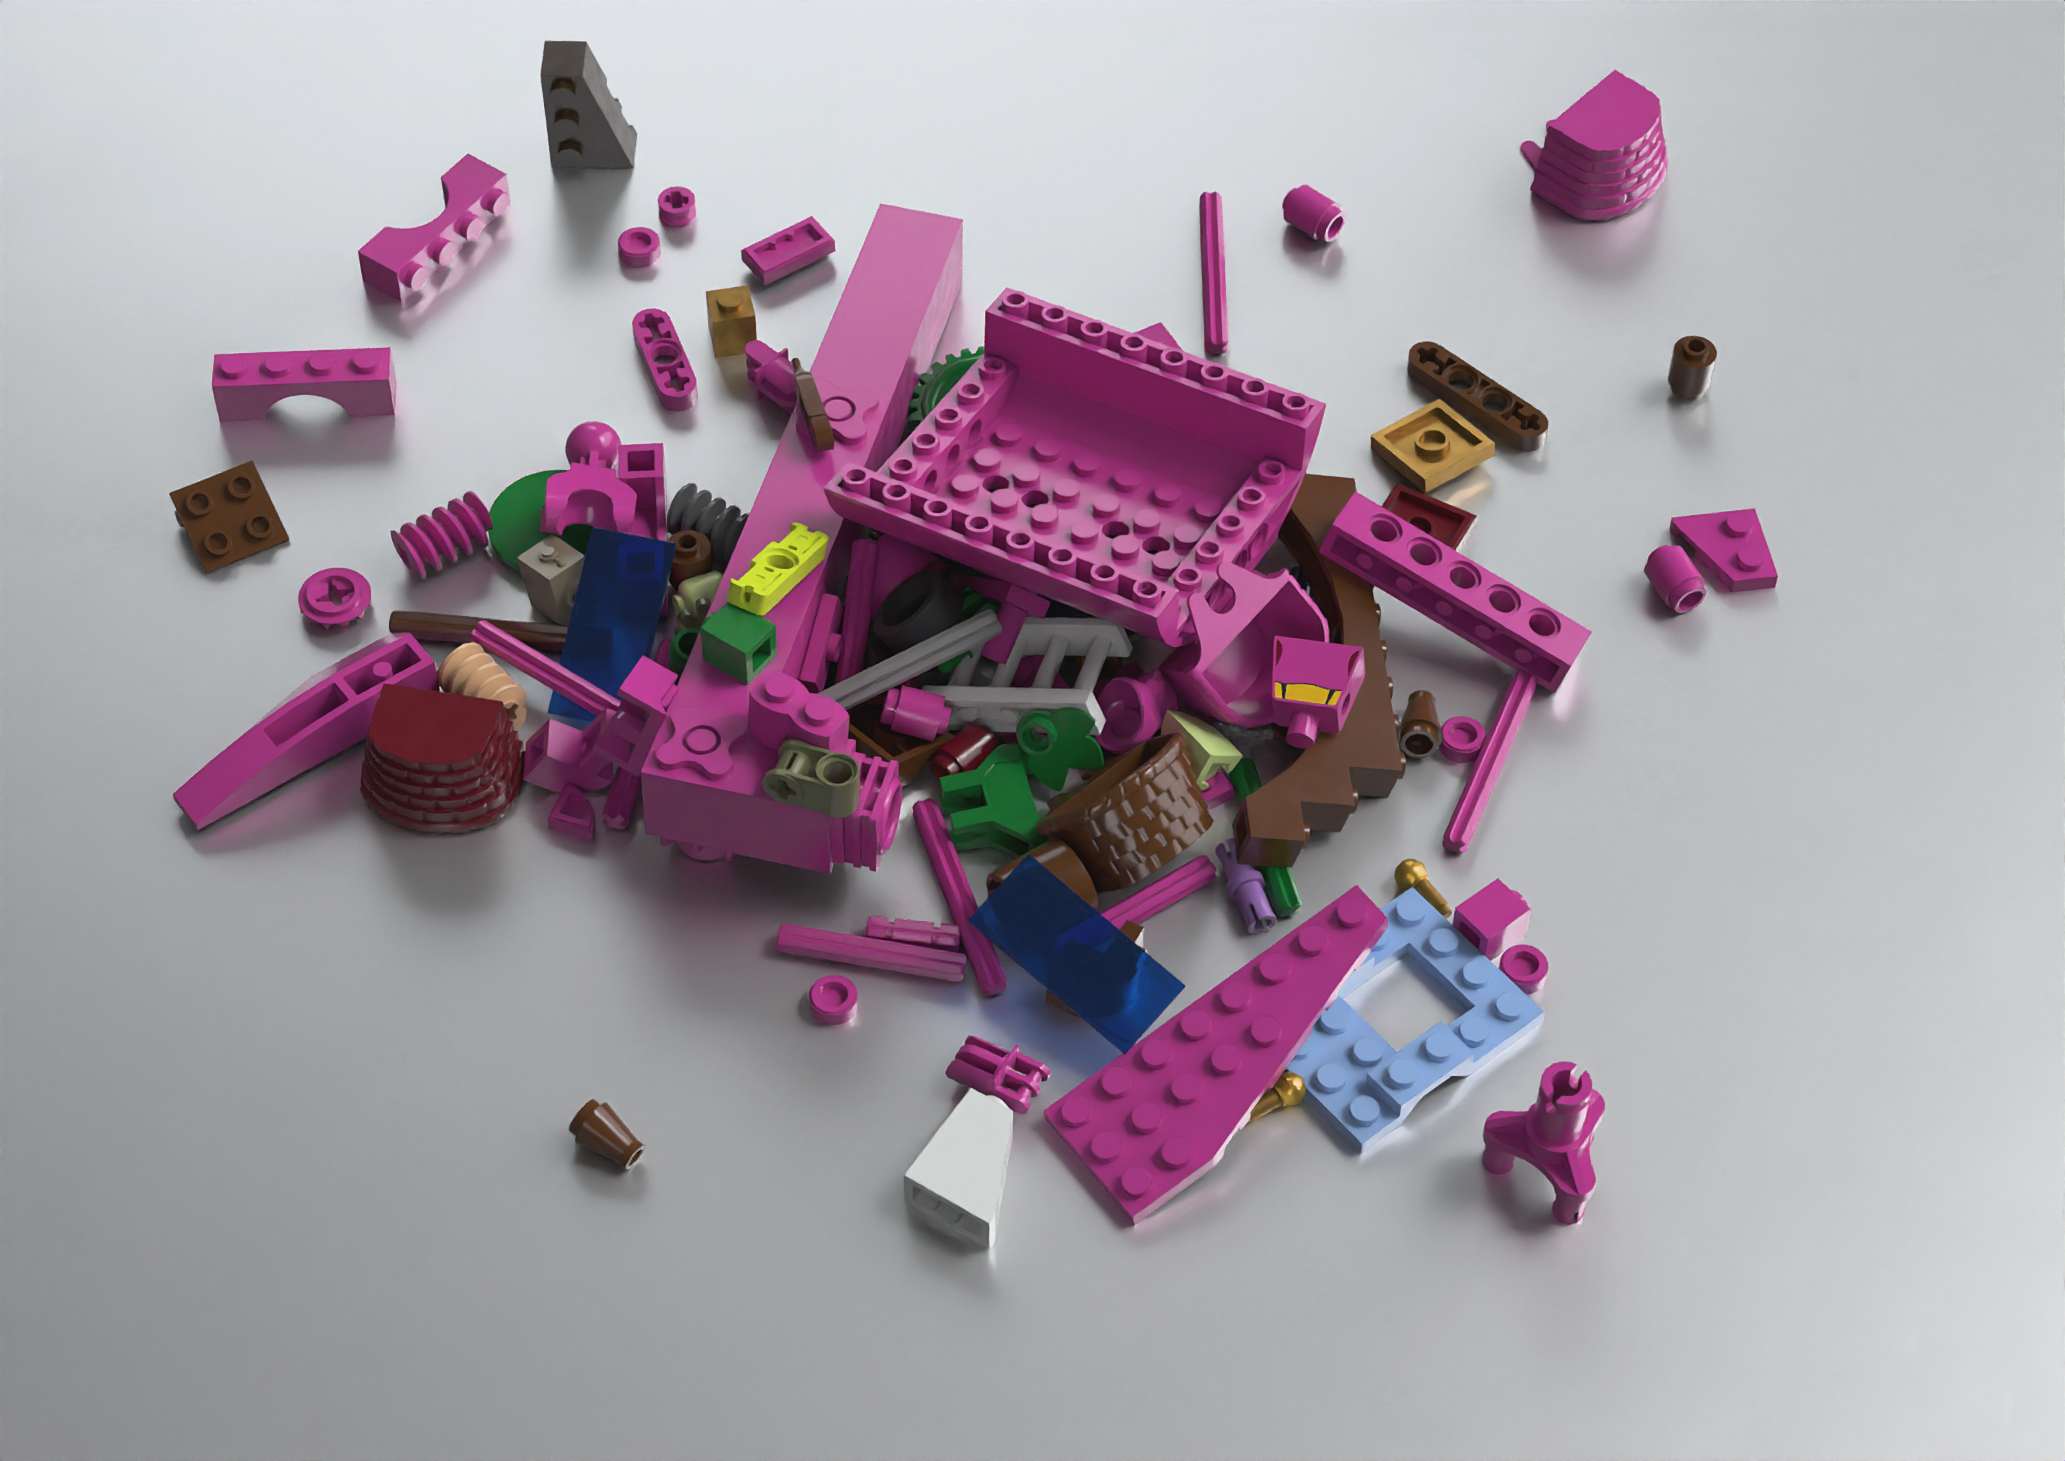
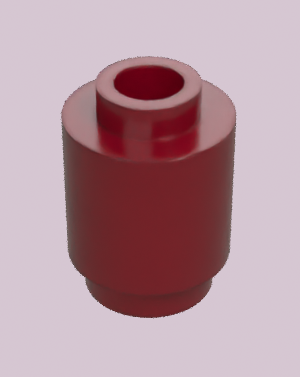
M972 723L967 724L935 750L934 758L929 762L930 770L938 782L939 777L976 770L992 751L999 746L998 740L987 727H979Z

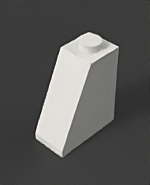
M970 1088L904 1174L905 1202L990 1249L996 1238L1013 1140V1111L1001 1099L993 1095L985 1096Z

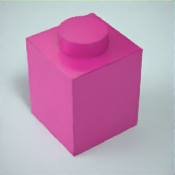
M1497 878L1455 907L1452 925L1492 961L1526 937L1531 909L1520 893L1510 890Z

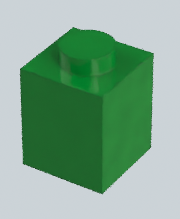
M729 602L717 612L709 614L700 628L703 660L746 685L754 680L777 657L776 624Z

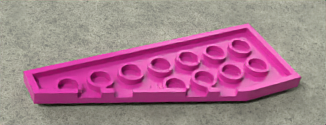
M1355 885L1043 1111L1046 1121L1134 1226L1217 1165L1225 1154L1224 1148L1237 1130L1241 1131L1251 1118L1250 1112L1266 1090L1270 1091L1313 1032L1312 1026L1322 1012L1329 1010L1337 999V992L1352 971L1356 972L1384 934L1388 928L1387 917Z

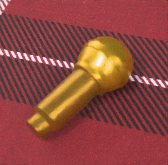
M1406 859L1396 867L1394 878L1400 888L1407 891L1413 887L1444 918L1450 917L1452 910L1448 907V902L1428 881L1429 877L1422 862L1416 859Z
M1283 1072L1272 1089L1265 1091L1250 1112L1251 1118L1248 1121L1253 1122L1279 1106L1299 1104L1307 1093L1304 1079L1297 1073Z

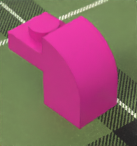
M609 708L604 709L583 731L549 718L526 741L523 780L560 793L566 783L577 787L583 793L597 791L609 785L613 780V763L593 752L592 748L616 711Z

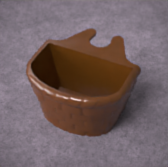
M1174 732L1146 739L1129 751L1104 762L1101 769L1085 772L1081 779L1086 782L1067 793L1057 794L1047 801L1050 810L1037 822L1036 830L1040 836L1046 837L1047 840L1053 837L1063 840L1083 863L1097 893H1103L1129 887L1154 873L1199 839L1211 827L1214 820L1207 811L1208 805L1201 796L1202 790L1197 784V776L1191 768L1193 760L1185 749L1187 745L1186 739L1181 732Z

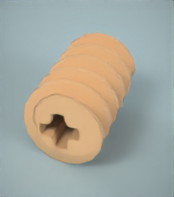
M474 642L465 643L454 649L437 670L438 683L444 693L503 701L504 710L508 711L509 721H513L514 731L522 728L527 718V708L525 707L526 692L524 689L517 685L510 675L506 674L501 665L496 664L491 655L486 654L480 644Z

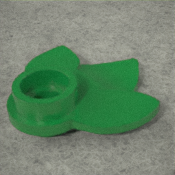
M1064 707L1053 713L1044 710H1032L1025 713L1017 724L1016 736L1020 747L1028 753V766L1033 775L1047 787L1060 792L1065 785L1069 768L1084 770L1101 769L1104 759L1100 745L1093 737L1088 735L1093 729L1096 720L1085 711L1071 707ZM1034 726L1044 729L1048 735L1038 734Z

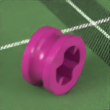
M674 186L663 190L659 194V217L663 224L669 227L680 228L691 224L695 220L696 202L692 191L685 187Z

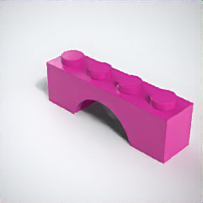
M467 153L441 177L445 210L436 219L414 228H392L385 226L358 250L363 281L400 302H403L415 290H419L429 277L440 267L448 264L453 256L469 241L474 240L481 230L495 217L505 212L510 205L506 173Z
M391 347L214 354L211 387L220 422L264 420L267 411L275 403L297 395H314L332 400L342 406L351 417L395 415L397 382Z
M663 443L618 445V479L630 486L637 494L629 545H621L619 547V589L623 617L668 615V574L665 554L667 542V478Z

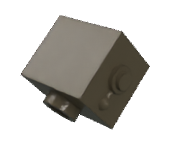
M551 534L517 557L531 605L557 624L568 625L599 604L586 557L555 535Z

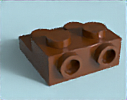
M863 702L846 710L849 714L848 739L856 740V752L866 754V758L874 759V756L881 757L882 761L890 762L891 760L898 761V780L902 783V787L916 781L920 767L929 763L934 758L935 750L954 736L946 730L945 735L936 733L932 742L891 731L890 725L880 723L883 704L872 705Z

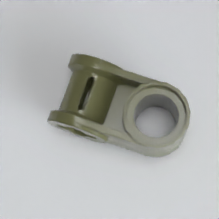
M788 739L781 743L777 753L779 760L774 769L769 770L765 774L762 781L763 789L768 796L782 804L796 805L833 818L847 817L857 810L860 802V768L858 762L852 756L816 747L798 739Z

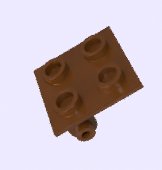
M253 460L169 493L176 508V511H174L176 520L181 528H185L206 574L290 540Z

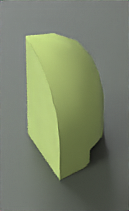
M1167 709L1161 726V736L1174 732H1181L1184 735L1187 743L1185 749L1193 760L1191 768L1197 776L1196 782L1201 790L1209 787L1205 780L1213 777L1222 768L1227 774L1234 769L1243 755L1226 737L1199 718L1180 711Z

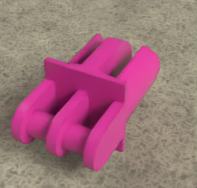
M754 340L748 342L745 346L746 366L748 369L747 380L756 388V400L760 401L766 396L791 415L796 405L797 397L794 368L792 362L789 361L788 349L784 348L777 353L762 341Z
M970 1033L964 1045L956 1053L955 1060L951 1061L945 1072L948 1078L986 1096L993 1095L1001 1099L1010 1110L1019 1114L1027 1113L1030 1108L1028 1100L1037 1097L1040 1092V1081H1047L1051 1074L1048 1067L1043 1063L1019 1053V1045L1016 1044L1012 1051L1009 1052Z

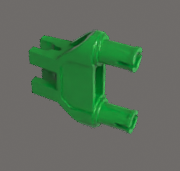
M1016 742L998 746L976 770L939 777V785L942 794H939V803L942 814H950L952 830H949V834L956 851L992 847L1009 856L1018 858L1047 841V838L1040 836L1036 830L1037 822L1041 818L1038 816L1027 776L1033 775L1028 766V753L1019 744L1017 745Z

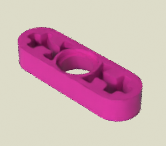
M650 308L640 311L634 316L632 321L634 342L659 402L670 411L680 412L688 410L695 405L698 399L697 380L669 315L660 309ZM649 328H654L656 332H659V339L653 341ZM660 355H671L676 358L674 362L667 365L654 362V359ZM677 378V384L681 392H676L674 388H671V380Z

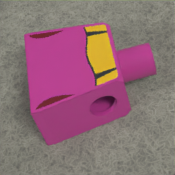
M1275 636L1272 674L1274 723L1279 726L1289 727L1286 741L1290 745L1301 749L1311 748L1314 745L1317 731L1337 733L1342 730L1365 677L1363 647Z

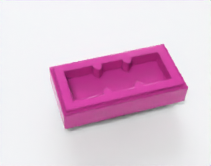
M811 216L742 249L741 257L745 265L765 286L835 252V240Z
M823 593L822 596L820 595L798 676L799 681L806 687L809 693L817 694L823 691L831 661L837 662L841 653L843 637L838 633L844 609L839 596Z

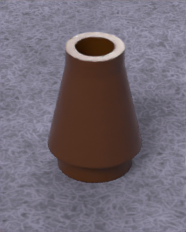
M1418 690L1409 695L1408 705L1399 725L1398 743L1404 753L1415 758H1425L1432 755L1443 740L1435 707L1436 699L1428 691Z
M595 1099L588 1101L570 1123L569 1131L576 1136L575 1142L620 1164L626 1170L630 1169L639 1160L645 1150V1145L636 1139L608 1103L600 1104Z

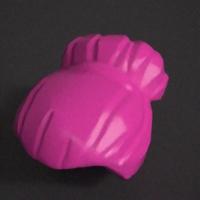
M1153 669L1135 679L1128 677L1114 678L1106 684L1096 698L1106 722L1101 734L1094 735V738L1100 745V748L1117 755L1123 754L1142 741L1152 738L1154 733L1162 726L1167 709L1178 711L1179 708L1175 691L1172 689L1170 682L1162 676L1160 670Z

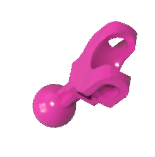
M587 421L579 424L570 432L565 444V454L571 468L566 472L557 473L547 479L545 504L542 507L540 516V532L562 535L566 526L587 524L601 530L605 534L607 543L629 545L637 494L630 486L621 482L616 477V469L614 468L618 465V445L622 444L618 434L611 426L600 421Z

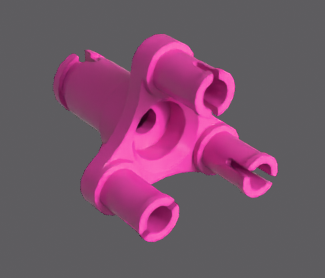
M1562 1061L1553 1063L1545 1069L1541 1076L1537 1100L1530 1106L1528 1111H1497L1486 1119L1483 1129L1485 1150L1483 1152L1482 1164L1487 1171L1495 1175L1508 1173L1513 1168L1514 1156L1532 1164L1544 1174L1554 1187L1556 1198L1552 1206L1553 1216L1563 1224L1572 1225L1574 1213L1577 1223L1582 1220L1585 1213V1203L1594 1192L1596 1176L1591 1163L1589 1148L1594 1141L1595 1128L1603 1119L1605 1101L1598 1091L1592 1089V1080L1586 1070L1577 1080L1574 1074L1577 1064Z

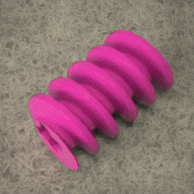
M466 492L463 496V501L459 499L450 500L447 509L442 506L434 508L431 513L432 517L426 514L418 516L416 525L411 522L402 524L400 533L395 530L390 531L391 539L398 555L406 567L412 570L420 579L426 577L424 563L426 562L435 571L442 569L439 557L442 554L451 563L457 562L455 548L458 546L466 555L472 554V539H475L482 547L488 546L486 532L493 529L492 520L487 508L474 492Z

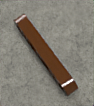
M1424 341L1411 347L1408 356L1407 373L1415 382L1516 449L1529 452L1538 450L1544 445L1549 422L1540 410L1437 343ZM1453 380H1464L1471 387L1466 390H1458L1449 383ZM1488 402H1497L1504 406L1505 410L1490 412L1483 405Z

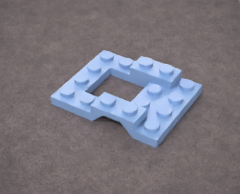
M1413 887L1380 909L1388 919V928L1358 970L1351 972L1338 990L1337 999L1328 1011L1324 1010L1312 1026L1313 1032L1284 1071V1073H1297L1304 1079L1307 1091L1305 1099L1360 1154L1397 1129L1424 1095L1451 1076H1470L1542 1024L1545 1013ZM1408 954L1459 1002L1467 1012L1448 1026L1440 1021L1396 1052L1343 998Z

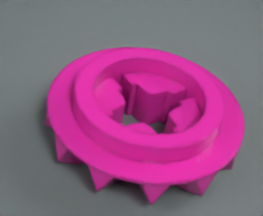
M329 568L319 571L310 576L299 590L298 603L300 611L306 615L310 625L321 623L326 630L333 624H341L347 628L350 620H363L364 610L372 607L370 585L363 575L348 568ZM330 591H334V594L338 595V598L342 600L340 606L336 607L330 601Z

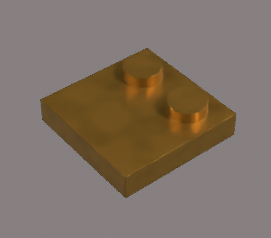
M1440 399L1370 435L1371 449L1425 493L1495 456V442Z

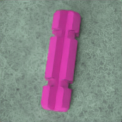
M875 915L869 916L865 931V937L926 948L937 946L938 950L957 952L960 946L961 931L958 925L941 923L940 928L934 927V922L895 918V922H888L889 917Z

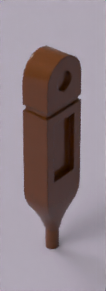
M793 358L791 362L794 368L796 397L814 449L817 453L834 450L832 429L813 376L801 367L798 358Z

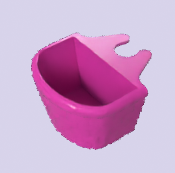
M1617 70L1612 71L1558 118L1549 120L1546 123L1548 133L1545 136L1544 147L1540 148L1533 141H1524L1521 144V152L1535 171L1530 191L1537 193L1541 198L1550 201L1551 204L1577 219L1587 221L1615 219L1642 206L1662 185L1667 172L1668 156L1662 131L1660 99L1652 91H1648L1646 87L1625 77L1624 74Z
M1228 561L1221 562L1216 568V573L1231 588L1232 598L1220 613H1216L1209 607L1201 593L1190 594L1187 598V606L1198 642L1195 645L1188 643L1177 647L1157 670L1161 671L1162 676L1170 682V685L1182 700L1187 702L1190 708L1201 715L1214 716L1225 723L1245 728L1263 726L1274 722L1272 674L1275 636L1329 643L1328 622L1305 590L1301 589L1296 579L1289 575L1287 568L1261 577Z

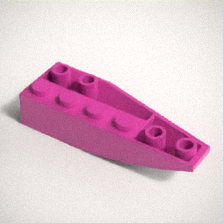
M390 633L321 670L307 679L174 792L173 798L197 830L207 826L366 738L369 725L372 722L373 711L377 700L380 698L383 683L440 692L434 660L411 633Z

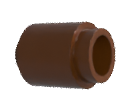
M1686 336L1675 343L1668 373V382L1676 396L1686 400H1693L1701 397L1709 389L1717 357V350L1712 342L1700 336Z
M684 530L673 534L667 540L665 554L668 580L677 592L678 586L684 580L713 571L711 545L704 534L698 531Z

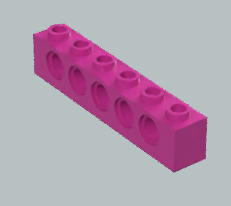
M1356 491L1333 522L1319 550V553L1513 669L1535 674L1538 680L1537 683L1553 693L1560 686L1592 631Z

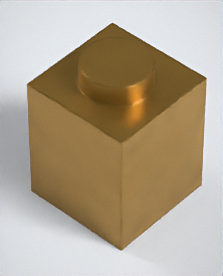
M749 286L706 291L708 327L715 358L744 354L747 343L757 340L756 317Z

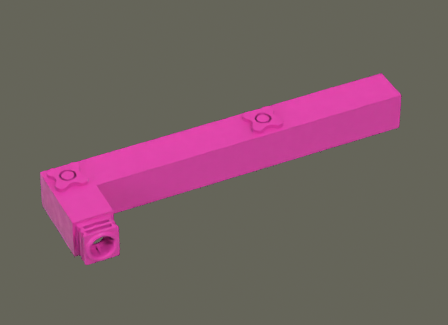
M881 203L809 371L815 381L832 429L834 450L819 453L815 451L797 401L707 616L717 612L728 602L727 596L731 578L738 581L749 571L751 560L772 541L780 543L789 534L791 523H801L808 526V531L812 533L820 531L829 536L825 558L765 615H760L776 624L777 657L748 685L703 660L699 632L677 686L680 688L667 708L666 718L656 734L641 770L645 834L660 837V844L662 846L678 842L680 849L685 854L697 860L711 861L722 857L726 860H732L736 853L828 874L831 873L834 863L844 865L845 862L852 863L853 867L856 868L866 866L869 867L870 871L877 872L883 855L890 849L897 829L902 804V783L898 780V761L891 760L890 762L882 761L881 757L874 756V759L866 758V754L856 752V740L848 739L847 754L858 762L860 768V802L857 810L847 817L833 818L803 807L775 801L764 791L762 781L765 774L776 766L779 760L778 750L763 745L748 730L749 691L769 671L781 672L799 681L798 676L820 595L822 596L823 593L835 596L840 595L850 568L852 543L854 540L862 539L866 526L837 515L828 503L824 487L847 462L877 472L897 450L907 424V419L910 416L908 406L910 401L914 399V387L921 386L919 376L928 371L962 284L963 219Z

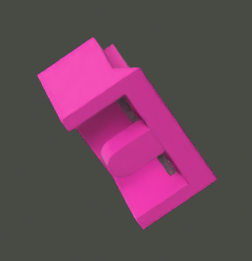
M643 655L618 689L616 695L621 697L622 701L608 726L594 744L592 751L639 777L656 734L666 718L667 708L680 688L674 685L678 675Z

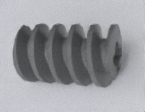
M695 483L683 486L673 498L667 514L666 524L668 532L673 535L680 531L693 530L704 534L710 541L712 557L728 565L750 513H745L740 517L741 510L736 505H731L726 509V501L721 497L712 500L710 491L701 490L697 493L698 487Z

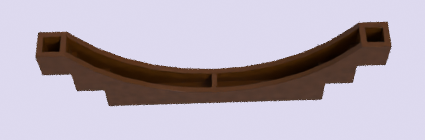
M1305 473L1293 504L1278 531V538L1297 561L1318 603L1320 611L1327 619L1329 643L1363 647L1365 677L1342 730L1337 733L1319 732L1315 738L1314 745L1311 748H1307L1290 768L1254 793L1245 797L1232 823L1237 864L1292 868L1301 850H1305L1308 846L1310 830L1341 832L1350 814L1356 812L1358 795L1388 798L1397 780H1401L1405 773L1406 758L1403 752H1399L1397 740L1399 717L1397 714H1393L1392 709L1393 681L1386 673L1387 644L1380 637L1381 608L1374 601V585L1319 553L1333 522L1356 491L1354 478Z

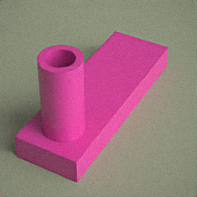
M960 574L954 586L959 593L967 585H970L977 593L987 598L989 603H993L1000 608L997 617L1003 632L1001 635L986 641L980 654L1006 665L1026 617L1044 619L1051 602L1009 582Z

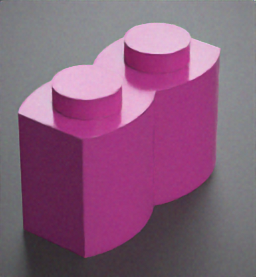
M769 671L749 691L748 730L763 745L779 750L781 743L785 740L798 739L816 747L847 754L849 714L836 701L823 695L809 693L806 687L797 679L777 671Z

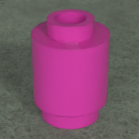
M1306 184L1291 189L1282 203L1284 220L1317 241L1323 239L1330 242L1334 240L1341 232L1346 221V214L1341 211L1338 203Z
M1664 545L1655 549L1648 556L1644 573L1668 607L1674 608L1678 613H1684L1696 608L1703 602L1707 595V591L1704 588L1705 580L1682 547Z
M901 685L900 689L893 687L887 691L880 723L890 725L891 731L933 742L936 733L945 735L952 708L944 706L945 696Z

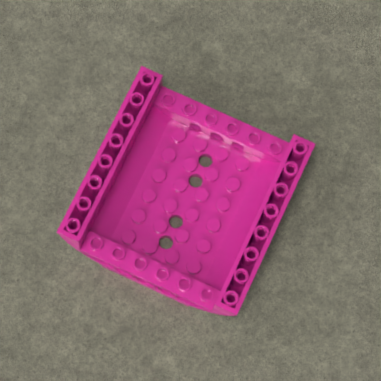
M1007 287L985 311L983 355L877 472L847 462L824 487V493L830 507L837 515L1172 647L1184 646L1188 643L1195 645L1198 641L1187 606L1188 596L1192 593H1201L1209 607L1214 612L1220 613L1232 598L1233 593L1231 588L1217 576L1216 568L1218 564L1228 561L1252 572L1276 541L1278 531L1293 504L1311 460L1326 403ZM990 489H999V490H996V491L993 492V493L987 491V490H990ZM1030 504H1039L1034 508H1030L1027 506ZM1108 535H1120L1114 539L1106 537ZM1159 550L1160 552H1157L1155 555L1148 553L1147 551Z

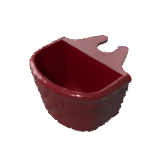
M383 683L380 698L377 700L371 717L372 722L369 725L367 743L364 750L365 760L362 762L361 787L359 790L367 804L380 817L395 822L397 825L421 832L457 834L469 830L475 831L496 824L512 809L522 785L525 760L523 741L519 740L518 731H514L513 721H509L508 711L504 710L503 701Z

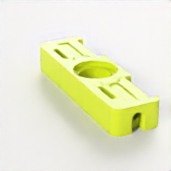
M791 523L789 534L780 543L772 541L751 560L749 571L738 581L731 578L727 601L756 615H765L825 558L829 536L820 531L812 533L808 531V526L801 523Z

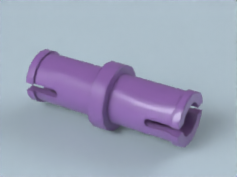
M1234 838L1228 839L1226 842L1230 848L1229 852L1226 851L1223 843H1220L1215 849V853L1220 859L1229 881L1226 886L1231 899L1237 900L1248 932L1252 934L1265 932L1266 930L1261 920H1265L1269 928H1272L1277 922L1276 916L1272 912L1263 891L1265 881L1261 872L1255 871L1253 865L1237 864Z

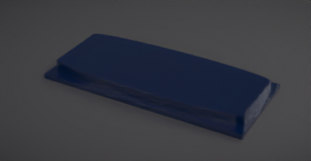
M592 527L559 665L622 701V698L616 695L618 689L643 655L650 659L677 543ZM552 691L548 714L592 722L597 717L556 691Z
M1030 854L1021 861L967 921L1124 1055L1186 987Z

